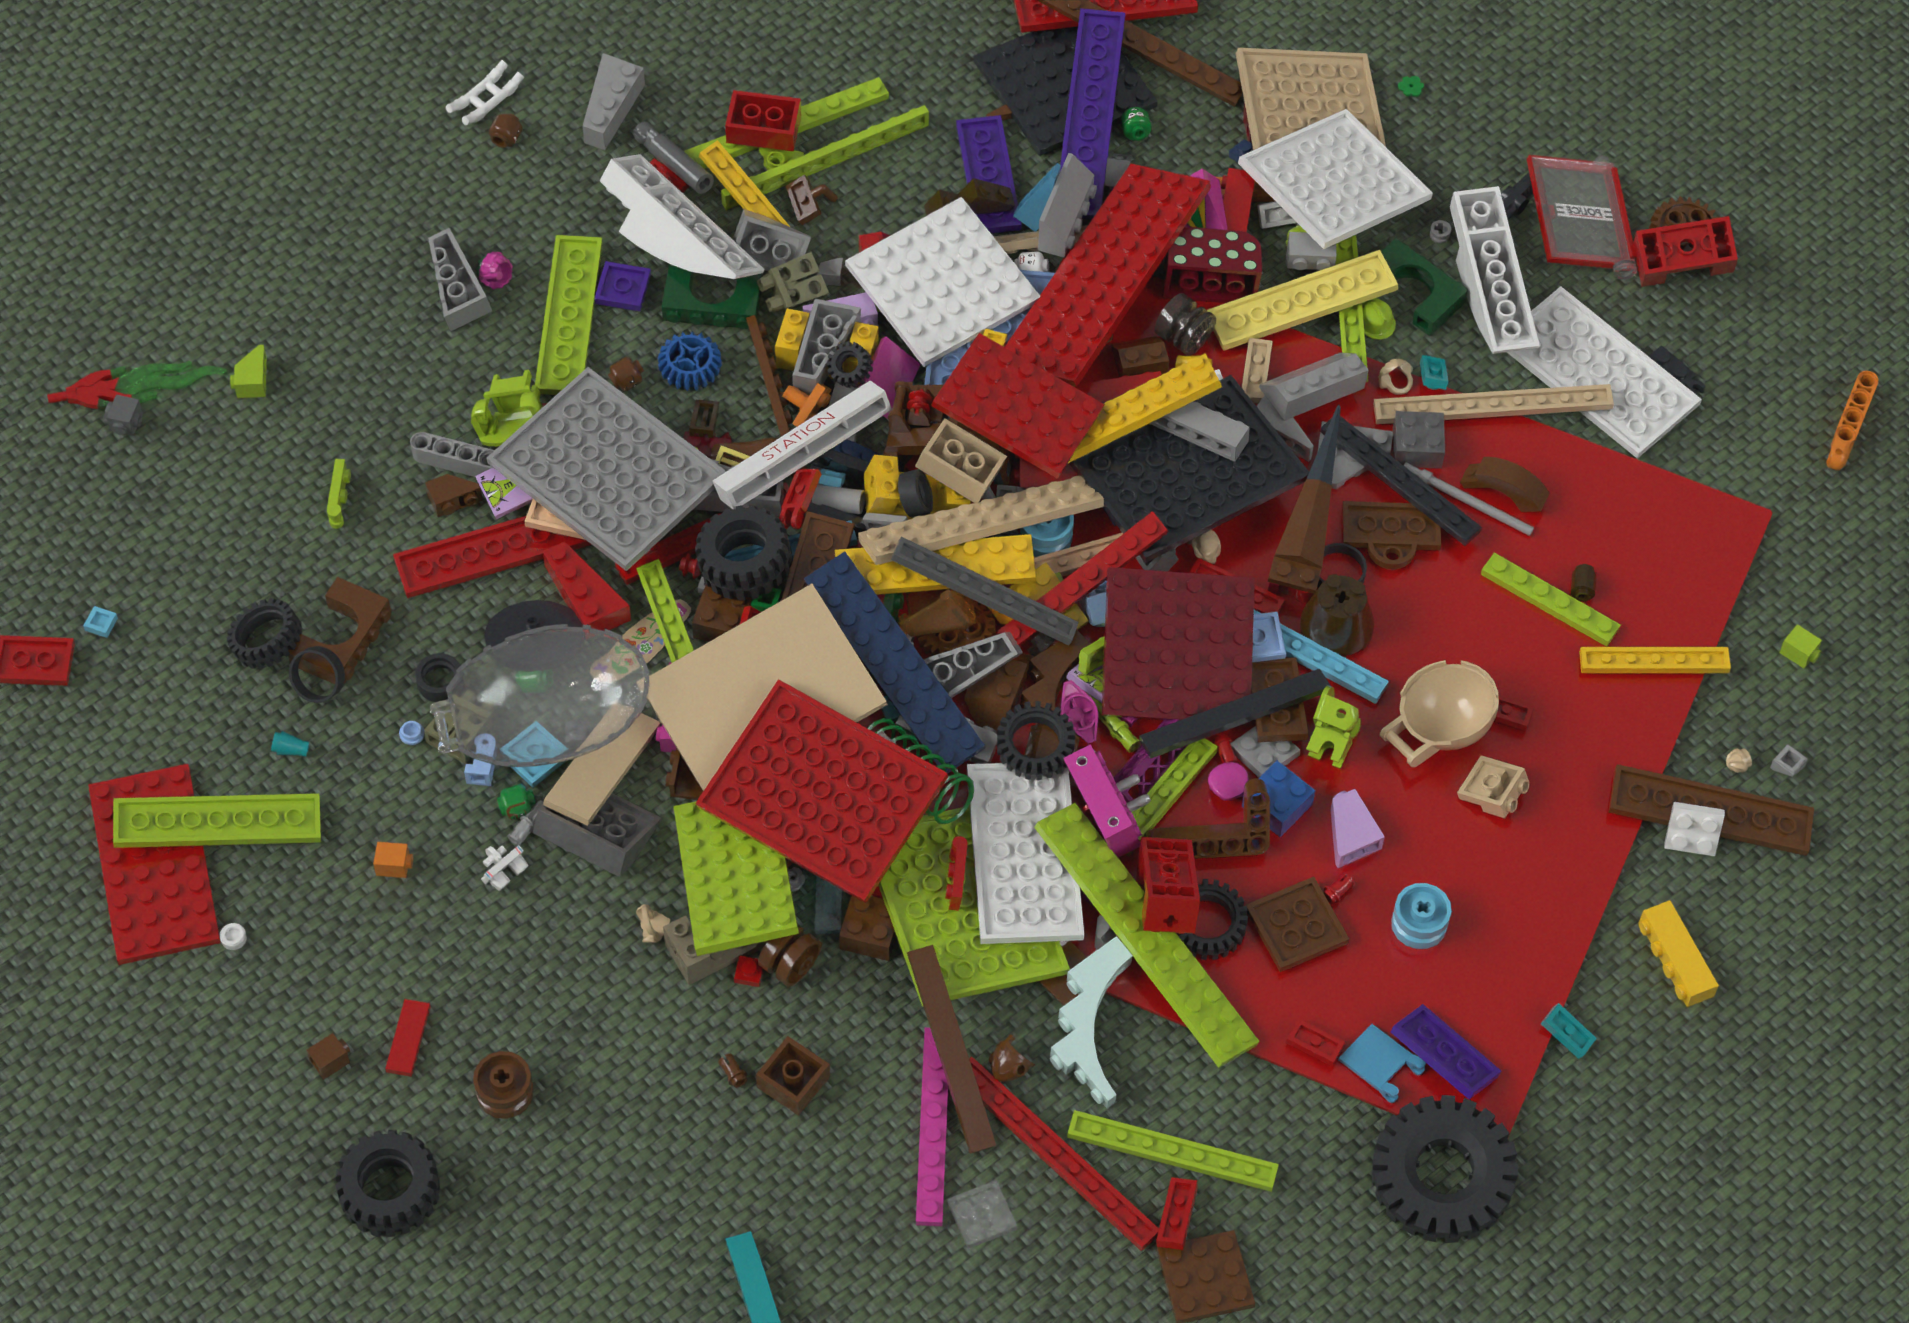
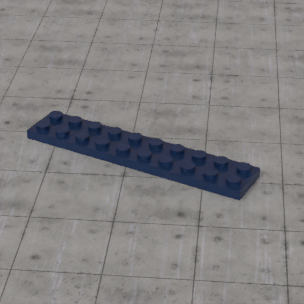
M845 551L804 578L808 586L813 584L858 657L922 745H927L932 754L940 755L946 764L954 765L955 768L986 748L985 744ZM933 759L937 766L941 765L937 759ZM946 768V772L950 773L951 769Z

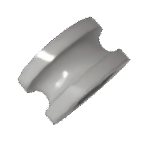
M1443 220L1433 222L1429 234L1431 240L1439 244L1447 242L1450 238L1451 226Z

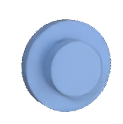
M407 721L400 728L399 735L403 743L416 745L423 740L425 732L423 726L418 722Z

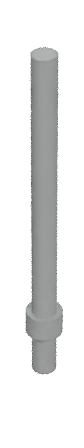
M1407 462L1404 464L1408 470L1426 484L1531 536L1534 527L1434 477L1433 473L1426 469L1422 471Z

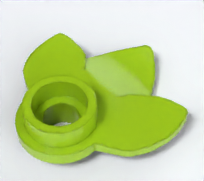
M759 147V153L764 158L763 163L767 170L785 164L791 159L804 156V153L801 151L793 152Z

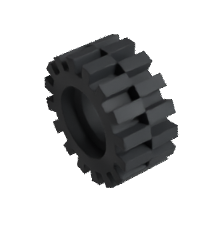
M847 341L846 345L838 344V350L835 347L832 349L834 355H828V358L831 360L827 361L829 374L846 388H851V385L856 388L858 387V382L863 385L865 383L863 379L865 377L867 379L870 378L868 371H873L871 366L873 360L870 358V354L855 342L852 344L850 341ZM849 357H856L858 360L856 369L850 373L844 372L842 369L843 362Z

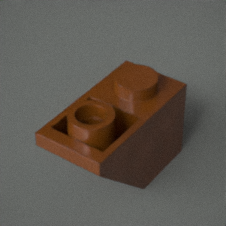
M445 474L425 482L427 496L438 517L450 515L456 510L473 506L483 500L481 487L478 483L450 474Z

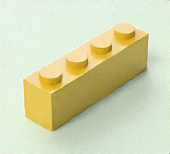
M1669 900L1643 910L1639 920L1640 931L1644 936L1647 935L1653 954L1659 957L1663 964L1664 974L1667 978H1671L1675 985L1677 997L1684 1001L1686 1007L1714 997L1719 985L1672 902Z

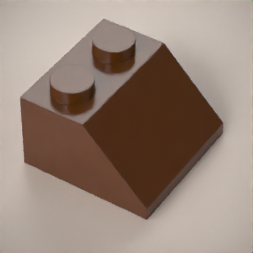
M1157 336L1111 344L1119 377L1161 371L1163 375L1168 372L1169 358L1164 341Z

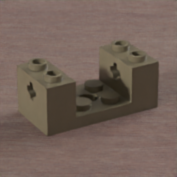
M683 916L663 926L665 946L688 985L737 962L739 956L747 957L763 949L767 942L763 941L697 956L692 926L687 916Z

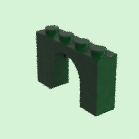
M1395 238L1381 251L1396 280L1413 278L1423 282L1429 288L1431 295L1415 309L1412 321L1414 326L1428 336L1433 335L1465 304L1468 289L1461 282L1455 281L1448 276L1444 270L1438 269L1431 264L1424 256L1414 252L1407 244Z
M669 264L662 302L663 321L749 329L746 318L755 315L756 318L758 317L762 291L757 284V280L763 277L762 273L737 278L736 289L729 299L717 304H708L697 300L691 293L694 279L693 272Z

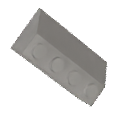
M1071 153L1067 155L1039 220L1038 251L1064 258L1068 249L1071 250L1074 246L1075 232H1080L1082 226L1081 218L1083 215H1087L1090 206L1089 199L1095 197L1097 185H1094V174Z
M1338 353L1261 383L1259 388L1282 419L1286 420L1364 389L1368 369L1357 354Z

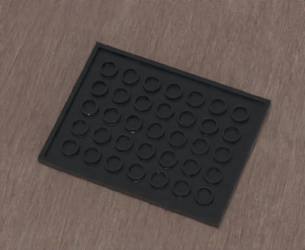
M1232 375L1219 380L1222 385L1221 388L1193 402H1198L1208 409L1218 411L1226 417L1235 421H1241L1249 426V441L1236 461L1225 458L1149 423L1069 463L1078 476H1082L1085 479V483L1090 488L1101 494L1104 498L1103 508L1123 534L1152 511L1167 528L1168 533L1140 554L1145 563L1304 483L1307 479L1308 469Z

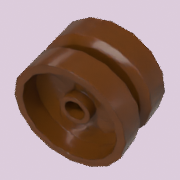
M799 925V934L768 940L758 958V965L770 974L776 973V978L787 987L794 986L808 973L817 960L822 948V942L810 933L804 935V929Z
M495 1052L483 1058L475 1068L473 1083L479 1106L485 1113L495 1118L508 1119L518 1116L528 1108L533 1099L534 1088L529 1066L521 1056L513 1052Z

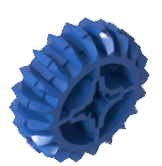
M693 331L690 335L682 332L681 337L673 335L672 341L666 339L665 346H661L658 356V367L663 379L668 380L670 386L676 384L677 389L684 386L686 391L690 387H694L697 391L699 385L706 388L707 381L713 383L715 376L719 375V369L722 366L721 352L716 342L712 343L710 336L704 338L702 332L698 336H695Z

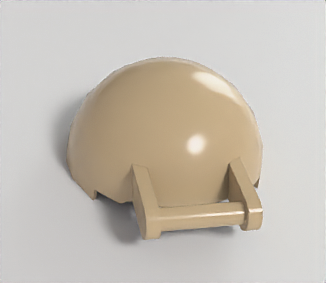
M1446 660L1429 664L1418 670L1407 680L1400 692L1401 702L1399 709L1401 715L1381 730L1380 737L1384 741H1390L1407 758V763L1411 767H1417L1439 750H1458L1468 747L1479 741L1488 732L1496 718L1499 704L1496 684L1485 670L1467 661H1461V665L1446 664ZM1407 728L1412 736L1424 745L1413 751L1398 734Z

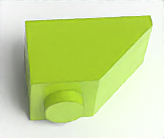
M264 344L258 345L235 364L234 375H230L231 389H235L237 398L266 397L267 355Z

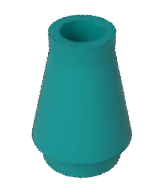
M284 731L281 733L275 732L271 751L276 752V755L306 757L310 742L301 740Z

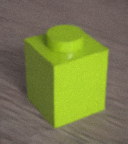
M1797 624L1784 640L1779 653L1804 669L1809 662L1814 663L1820 656L1822 651L1819 650L1822 640Z

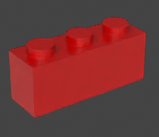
M1235 168L1228 169L1227 176L1223 175L1221 189H1225L1222 199L1227 229L1247 232L1255 180L1245 170Z

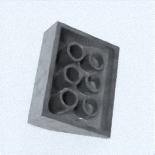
M612 793L588 826L542 805L537 812L533 833L620 877L633 864L660 824L662 818Z

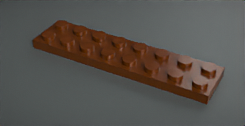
M1617 764L1615 767L1609 813L1669 825L1674 802L1723 809L1725 816L1720 837L1807 856L1809 853L1814 807Z

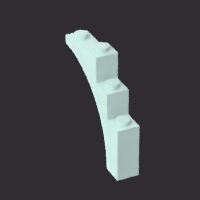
M1117 936L1068 971V982L1066 984L1074 995H1079L1059 1009L1058 1022L1065 1032L1068 1033L1070 1031L1071 1033L1053 1045L1050 1052V1061L1057 1070L1062 1069L1066 1075L1075 1069L1074 1074L1082 1084L1086 1083L1092 1090L1090 1093L1098 1104L1103 1103L1106 1108L1115 1103L1116 1093L1106 1080L1097 1059L1094 1043V1022L1105 992L1116 977L1130 966L1133 955Z

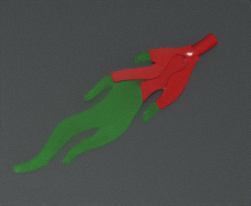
M187 361L182 364L153 363L135 368L126 373L125 366H121L115 369L90 373L70 387H66V391L47 394L49 403L68 400L69 404H79L93 409H106L107 404L113 402L116 395L139 399L140 403L158 398L157 391L148 390L181 389L206 375L227 374V370L216 366H204L178 376H159L160 374L185 372L192 368V362Z

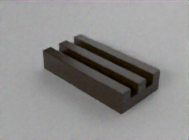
M696 399L689 427V436L699 433V437H704V433H706L708 438H713L719 413V401ZM705 407L701 425L696 426L700 408ZM711 407L713 408L709 427H706L709 410Z

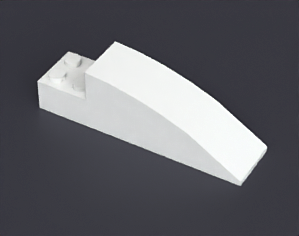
M641 154L610 160L600 182L606 187L608 192L614 194L622 201L623 206L630 209L619 232L635 245L669 264L690 272L731 279L764 272L765 269Z
M1499 186L1453 192L1450 210L1459 242L1456 264L1462 284L1468 289L1467 299L1473 316L1491 352L1496 354L1539 348L1540 345Z

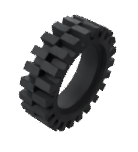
M1029 701L1024 703L1023 709L1018 704L1014 707V712L1011 710L1006 712V718L1002 717L1000 726L998 725L996 745L998 756L1001 755L1000 761L1002 764L1007 763L1006 769L1010 772L1015 769V775L1018 777L1021 776L1022 772L1026 773L1025 779L1031 780V775H1036V780H1042V774H1046L1047 779L1052 778L1053 771L1058 775L1062 772V766L1066 769L1067 765L1063 758L1074 751L1075 730H1073L1074 725L1072 721L1068 722L1069 716L1066 713L1061 716L1060 708L1056 707L1053 711L1051 710L1052 704L1047 702L1045 708L1041 707V701H1035V707H1031ZM1026 724H1044L1053 729L1057 734L1059 745L1049 756L1029 758L1015 748L1012 741L1015 732Z
M1203 879L1202 884H1198L1200 901H1213L1223 906L1231 918L1229 929L1224 934L1215 938H1202L1193 933H1176L1195 958L1197 954L1202 955L1201 960H1207V955H1212V960L1218 959L1219 954H1222L1223 957L1228 956L1229 950L1234 952L1237 949V944L1240 945L1242 943L1243 936L1246 933L1248 910L1247 906H1244V899L1242 896L1238 898V891L1236 889L1229 891V884L1224 883L1223 887L1219 886V880L1214 879L1213 884H1208V879Z

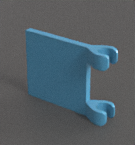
M1373 1024L1338 1059L1377 1089L1390 1103H1394L1398 1099L1399 1089L1395 1085L1388 1083V1081L1406 1063L1416 1075H1421L1425 1071L1424 1066L1426 1065V1062L1419 1056L1410 1053Z

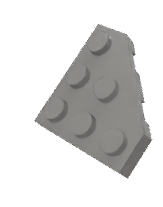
M1354 426L1390 455L1392 431ZM1320 432L1318 450H1319V448H1320V446H1321V443H1322V441H1323V438H1324V435H1323L1321 432ZM1337 445L1332 489H1338L1353 476L1357 477L1368 470Z

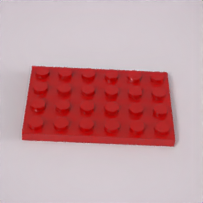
M979 333L933 400L931 406L1058 479L1105 404Z

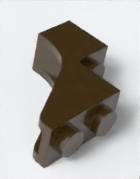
M973 178L958 194L939 189L924 205L926 216L960 197L964 199L975 214L1005 212L1015 207L1011 188Z

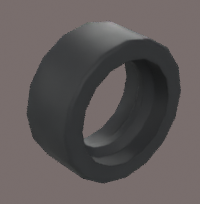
M920 469L901 473L898 479V491L906 514L911 518L930 514L933 509V495L925 473Z
M430 654L423 658L416 667L415 678L417 688L420 694L427 700L433 702L449 701L453 694L458 695L464 682L461 665L456 658L449 654ZM446 668L453 672L454 679L450 684L436 688L425 683V676L433 669Z

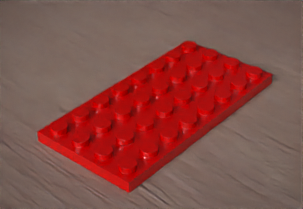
M189 764L88 784L118 965L221 943L204 845L114 848L113 844L114 798L195 796Z

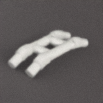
M501 60L486 75V78L464 96L462 95L454 100V102L447 104L446 110L452 113L456 110L464 109L471 103L477 109L462 117V122L464 125L476 123L483 119L489 111L506 97L512 95L525 77L517 72L500 89L494 83L499 80L502 73L509 66ZM485 89L494 95L486 103L477 97Z

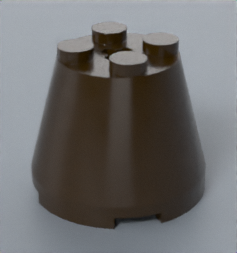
M1330 575L1320 585L1302 611L1300 631L1303 636L1344 658L1360 650L1363 651L1370 643L1374 631V618L1365 591V585L1348 576Z

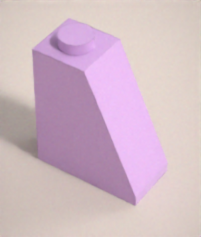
M1355 789L1338 793L1332 800L1330 811L1335 865L1337 868H1340L1382 849L1385 837Z

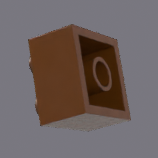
M705 585L692 621L693 638L710 642L740 625L744 607L751 606L752 597L746 598V600H737V597H733V599L725 598L723 593L718 595L712 591V587Z
M851 896L839 935L840 949L889 961L897 935L884 900L871 896L867 903H864Z
M787 1036L756 1074L757 1088L799 1116L830 1078V1064Z

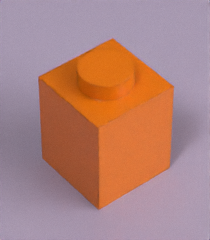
M377 842L373 863L376 876L406 878L408 869H412L413 854L409 853L408 844Z

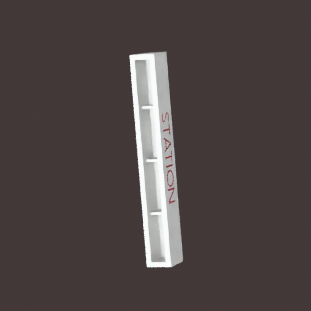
M868 381L713 480L720 500L732 509H736V506L744 505L892 410L885 390L872 381Z

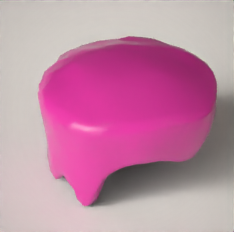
M1234 762L1218 765L1210 772L1208 777L1209 789L1213 790L1215 795L1224 801L1243 797L1244 785L1249 781L1245 768Z

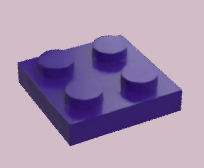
M605 261L594 298L595 304L641 312L651 277V269Z

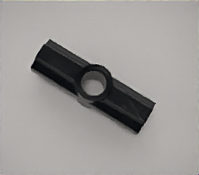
M1529 173L1513 187L1511 185L1508 186L1501 194L1507 220L1514 214L1520 215L1527 207L1529 200L1534 196Z

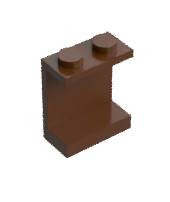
M676 748V750L671 751L670 765H673L672 772H667L666 787L670 789V797L698 800L703 790Z

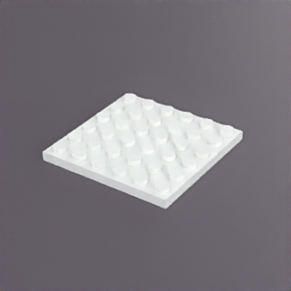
M1347 109L1240 156L1238 164L1323 249L1431 200L1433 194Z
M962 197L845 260V266L923 367L975 339L979 333L983 334L985 329L991 330L1029 309L1040 298L1038 292Z

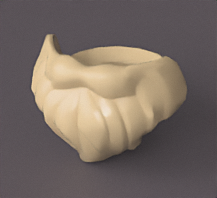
M1400 358L1390 360L1380 370V388H1387L1396 395L1407 393L1413 385V378L1411 376L1413 367L1406 360ZM1399 368L1407 376V386L1403 389L1394 387L1388 374L1390 371Z
M1210 530L1192 539L1195 556L1215 564L1216 557L1221 552V544L1217 534Z
M643 904L636 911L641 921V928L643 929L644 938L642 942L657 943L664 937L663 926L669 924L671 920L663 914L653 911L649 905Z

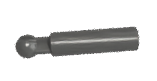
M641 122L636 125L633 132L635 140L645 145L649 152L697 193L703 194L711 189L714 183L712 174L669 138L659 134L652 124Z

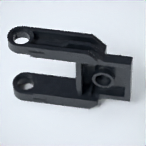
M832 449L809 462L822 469L845 473L846 477L862 482L859 490L865 491L864 472L870 462ZM866 501L862 514H850L824 504L821 506L811 502L809 504L808 512L843 521L851 520L855 524L856 538H858L859 532L867 531L862 520L866 514Z

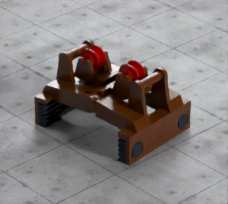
M904 381L895 383L896 394L892 411L888 414L889 431L883 456L898 457L899 472L904 471L905 455H921L944 419L948 420V415L931 406L944 384L914 385L913 382ZM950 417V422L1007 456L993 481L996 485H1009L1015 454L976 431H971L972 429ZM910 425L930 426V428H910Z

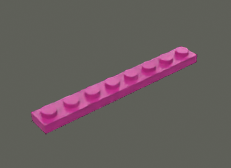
M927 1027L924 1028L916 1225L942 1226L948 1083L931 1029Z

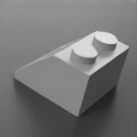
M1289 232L1285 259L1287 268L1323 270L1335 266L1336 244L1323 249L1308 233Z

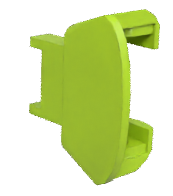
M529 369L524 370L523 376L500 379L498 374L494 375L490 391L483 394L485 399H480L475 403L471 412V423L483 445L500 446L543 408L540 401L541 392L537 385H532V388H530L532 375ZM490 398H492L499 411L495 412L494 416H492L488 408Z
M1327 685L1322 692L1313 717L1315 729L1306 750L1310 751L1308 756L1320 761L1324 751L1328 748H1333L1331 760L1334 762L1332 766L1341 769L1352 745V739L1360 731L1361 719L1358 718V708L1334 698V688ZM1344 710L1346 712V715L1338 711Z

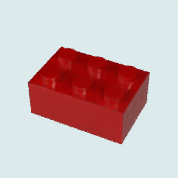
M733 90L725 124L726 143L794 152L801 120V99Z

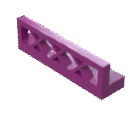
M1179 719L1164 720L1158 728L1177 722ZM1188 745L1168 752V762L1165 765H1160V755L1150 759L1144 747L1141 746L1114 777V780L1118 783L1131 775L1138 774L1140 782L1136 784L1138 785V797L1147 794ZM1148 768H1153V779L1150 782H1145V771ZM1130 788L1121 792L1126 803L1133 800L1128 794Z

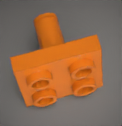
M817 383L812 393L808 395L795 386L789 385L782 397L800 408V412L792 424L798 427L815 416L821 407L825 408L832 397L829 394L832 389L824 384Z

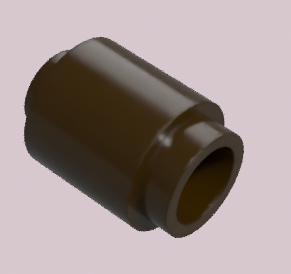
M1580 564L1572 572L1571 595L1578 601H1588L1595 596L1597 575L1591 565Z

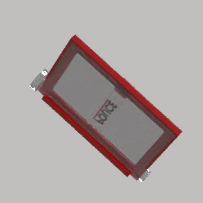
M1528 155L1527 164L1547 262L1612 268L1614 276L1618 279L1633 277L1637 273L1636 253L1618 170L1614 167V163H1609L1606 156H1599L1595 161Z

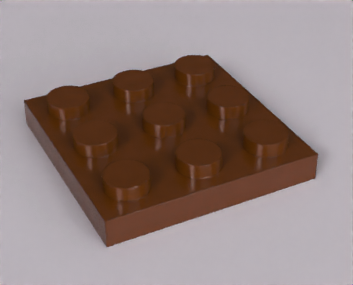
M1315 877L1246 904L1247 914L1279 972L1349 943V937Z
M1234 1230L1185 1240L1183 1250L1157 1247L1156 1251L1176 1323H1186L1255 1308L1254 1297Z

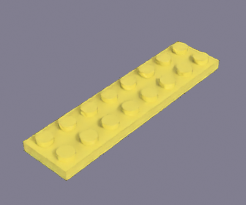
M1378 250L1206 310V316L1223 351L1248 343L1250 338L1259 339L1397 291L1398 283L1381 251Z

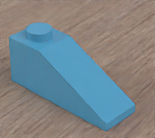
M1059 163L1019 202L1013 215L1034 232L1039 229L1040 217L1060 174L1061 165Z

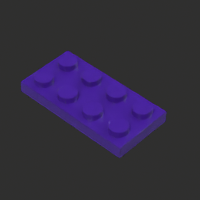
M1424 1004L1396 1023L1391 1030L1395 1037L1469 1100L1497 1079L1501 1073L1498 1067Z

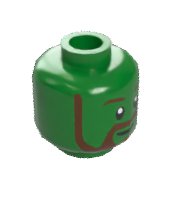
M523 784L502 789L500 797H497L502 816H507L510 820L526 816L531 811L532 805L536 804L532 789L527 790Z

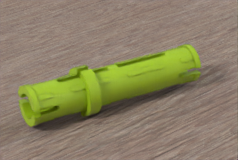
M1089 695L1097 706L1098 718L1110 730V735L1114 739H1118L1129 753L1138 749L1141 742L1128 729V724L1125 721H1121L1118 717L1102 716V703Z

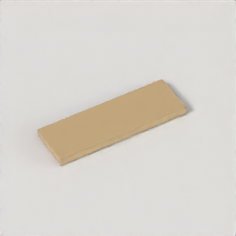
M617 702L545 797L543 805L588 826L656 734L657 727H660L661 722Z

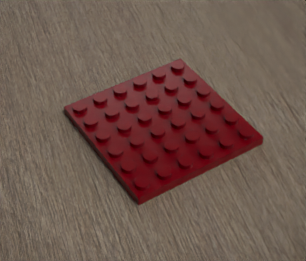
M1109 567L1107 569L1102 716L1155 720L1179 719L1180 721L1250 695L1252 685L1255 578ZM1250 722L1242 724V726H1249Z

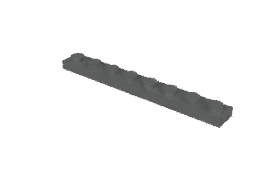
M902 536L900 537L892 555V561L1068 646L1072 642L1079 622Z

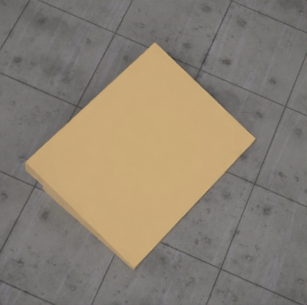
M813 584L639 682L657 717L703 791L778 679L855 722L888 705Z

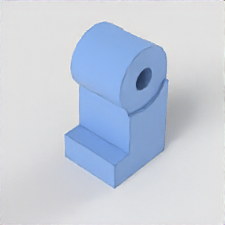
M481 735L473 743L474 761L473 764H466L465 780L466 784L491 786L497 757L495 741L489 735Z

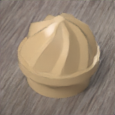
M1736 748L1727 755L1726 765L1731 771L1743 773L1752 766V759L1746 749Z

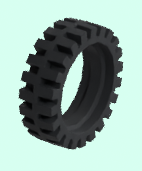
M269 598L268 602L266 599L260 600V605L255 602L251 604L252 608L250 610L247 607L243 609L244 614H238L235 617L237 621H232L230 624L232 629H228L227 632L228 646L244 666H249L251 669L256 667L263 669L265 664L268 667L273 666V661L281 662V656L288 657L290 655L288 650H294L297 647L295 642H299L301 639L299 635L302 634V624L292 608L280 599L276 601L274 598ZM284 620L280 632L272 640L256 648H245L249 636L256 628L265 622Z

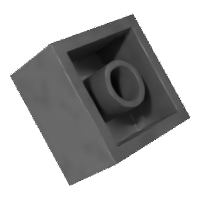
M1396 411L1393 423L1394 459L1403 466L1407 462L1417 468H1442L1445 455L1444 413Z

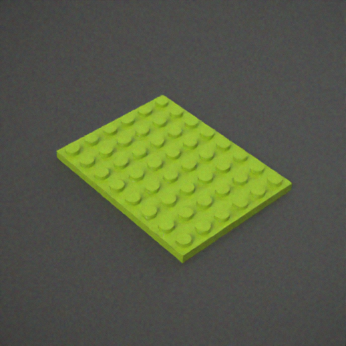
M970 806L962 816L948 824H938L934 816L924 815L878 884L922 1007L923 1003L907 952L930 945L934 946L950 1000L1067 975L1070 967L1059 941L980 944ZM962 808L944 811L938 816L941 820H948L959 813ZM957 836H962L966 838L968 843L963 894L959 911L949 910V900L945 899L947 884H951L952 878L947 877L949 862H953L949 858V853L952 848L953 839Z

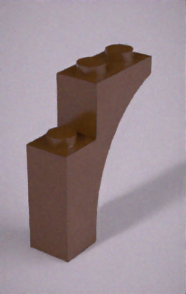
M1076 630L1069 646L1059 641L1030 659L1029 675L1035 684L1021 692L1020 706L1022 709L1025 702L1030 701L1031 707H1035V701H1041V707L1045 708L1047 702L1052 704L1051 710H1055L1057 696L1067 680L1068 672L1079 664L1080 651L1090 645L1078 630Z

